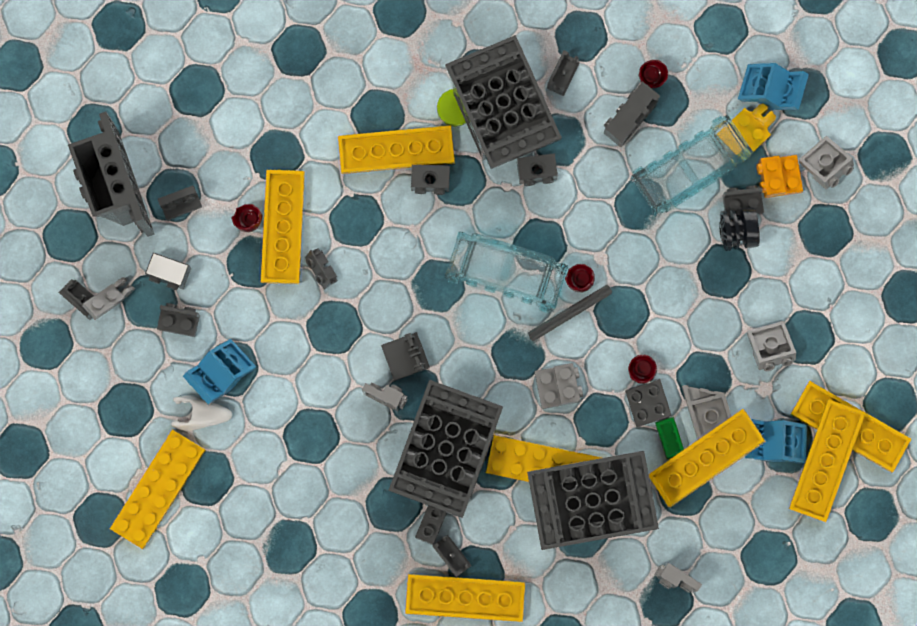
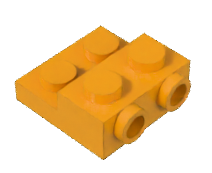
M797 155L773 156L759 160L756 167L758 175H761L762 182H760V188H762L765 198L803 192Z

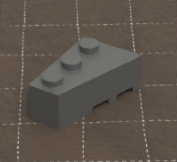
M642 81L638 88L630 93L626 103H622L618 107L615 117L613 119L610 117L604 124V134L618 146L622 147L657 106L660 95Z

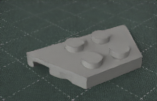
M688 385L682 386L697 440L732 417L725 393L688 387Z

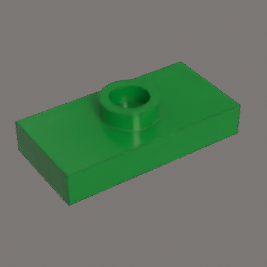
M671 417L655 422L666 460L671 459L684 450L675 419Z

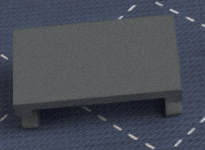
M563 50L548 81L547 89L562 96L565 95L580 64L577 56L573 58L569 56V52Z
M71 279L58 293L91 320V315L82 306L83 303L94 295L77 280Z
M449 535L444 536L432 546L456 578L472 566Z

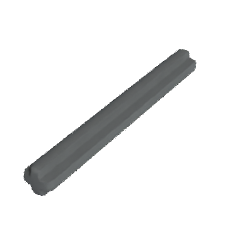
M608 285L603 286L528 332L532 341L537 340L612 294L611 288Z

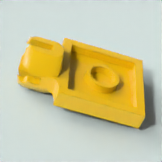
M763 103L759 104L751 112L744 108L717 134L743 162L771 136L768 127L776 120V116L771 110L763 117L769 108Z

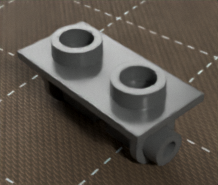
M319 248L313 251L310 250L305 256L307 266L313 270L318 284L323 289H326L330 283L332 285L338 281L336 279L337 275L331 265L324 268L323 265L327 264L328 260L322 250L320 251Z

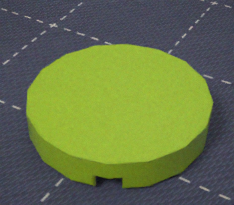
M453 89L444 92L437 103L439 118L445 124L453 127L466 124L453 94Z

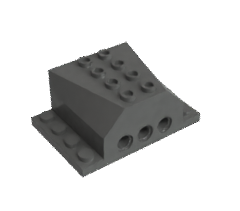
M516 35L445 64L453 83V94L482 160L487 159L491 169L562 139Z
M106 111L100 113L101 120L98 121V124L103 133L68 144L76 169H73L75 178L82 185V187H79L82 198H85L86 203L88 202L92 217H103L123 226L134 222L141 233L144 232L147 237L155 235L119 130Z
M429 380L388 491L463 518L493 439L503 406Z
M644 451L527 472L541 550L659 529Z

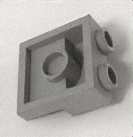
M825 136L799 159V164L813 175V179L826 190L829 187L834 188L840 181L839 178L843 175H849L854 169L853 158L828 136Z
M784 321L747 331V336L753 349V356L759 370L771 371L777 365L789 366L796 360V350Z
M573 363L535 371L542 409L580 402V397H583V391L581 386H577L576 379L579 378L578 367L573 366Z
M372 382L370 385L365 383L362 388L363 395L397 412L399 408H404L408 400L407 396L403 394L402 389L393 384L391 387L386 385L383 392L380 386Z
M670 563L660 565L654 574L660 579L659 583L667 589L675 588L680 583L679 587L692 593V591H699L702 586L701 583Z

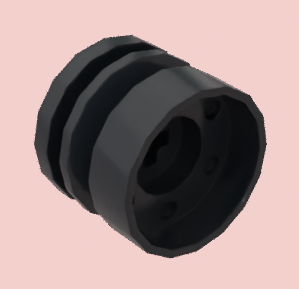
M754 207L740 209L739 218H737L734 210H730L729 216L727 211L720 212L719 234L725 251H731L732 244L734 249L738 250L741 240L745 248L759 246V223Z

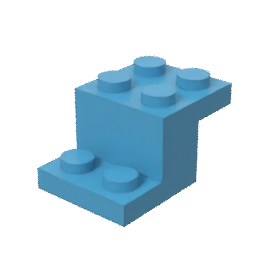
M776 63L748 64L738 100L742 102L763 103L770 110H799L809 74L804 71L789 72Z
M229 339L210 350L200 363L186 371L183 377L209 405L230 392L239 380L252 372L256 366L232 339Z
M751 419L766 442L746 455V459L765 462L805 463L806 424L784 420L760 421Z

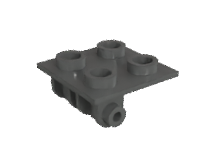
M417 332L405 334V337L381 345L394 381L430 368Z
M660 379L625 391L636 428L672 416Z

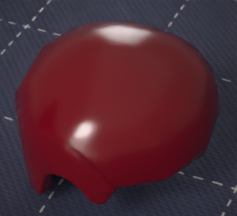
M660 60L644 62L639 69L638 76L640 82L642 83L643 81L650 88L662 86L668 78L667 66Z
M244 204L236 208V212L231 219L233 225L240 231L250 233L260 226L262 213L255 205Z
M576 264L568 269L565 281L571 290L583 293L593 286L595 274L591 267L585 264Z
M646 354L634 357L628 366L630 378L639 384H646L652 381L657 374L655 360Z

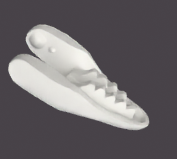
M194 396L173 398L176 404L181 402L192 404V417L188 423L179 422L178 420L171 423V426L179 430H198L227 422L232 418V412L229 409L212 402L208 405L205 400Z

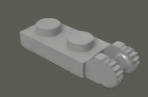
M122 277L83 303L82 307L96 320L123 302L128 295L133 293L135 288L130 286L120 293L118 289L127 281L125 277Z

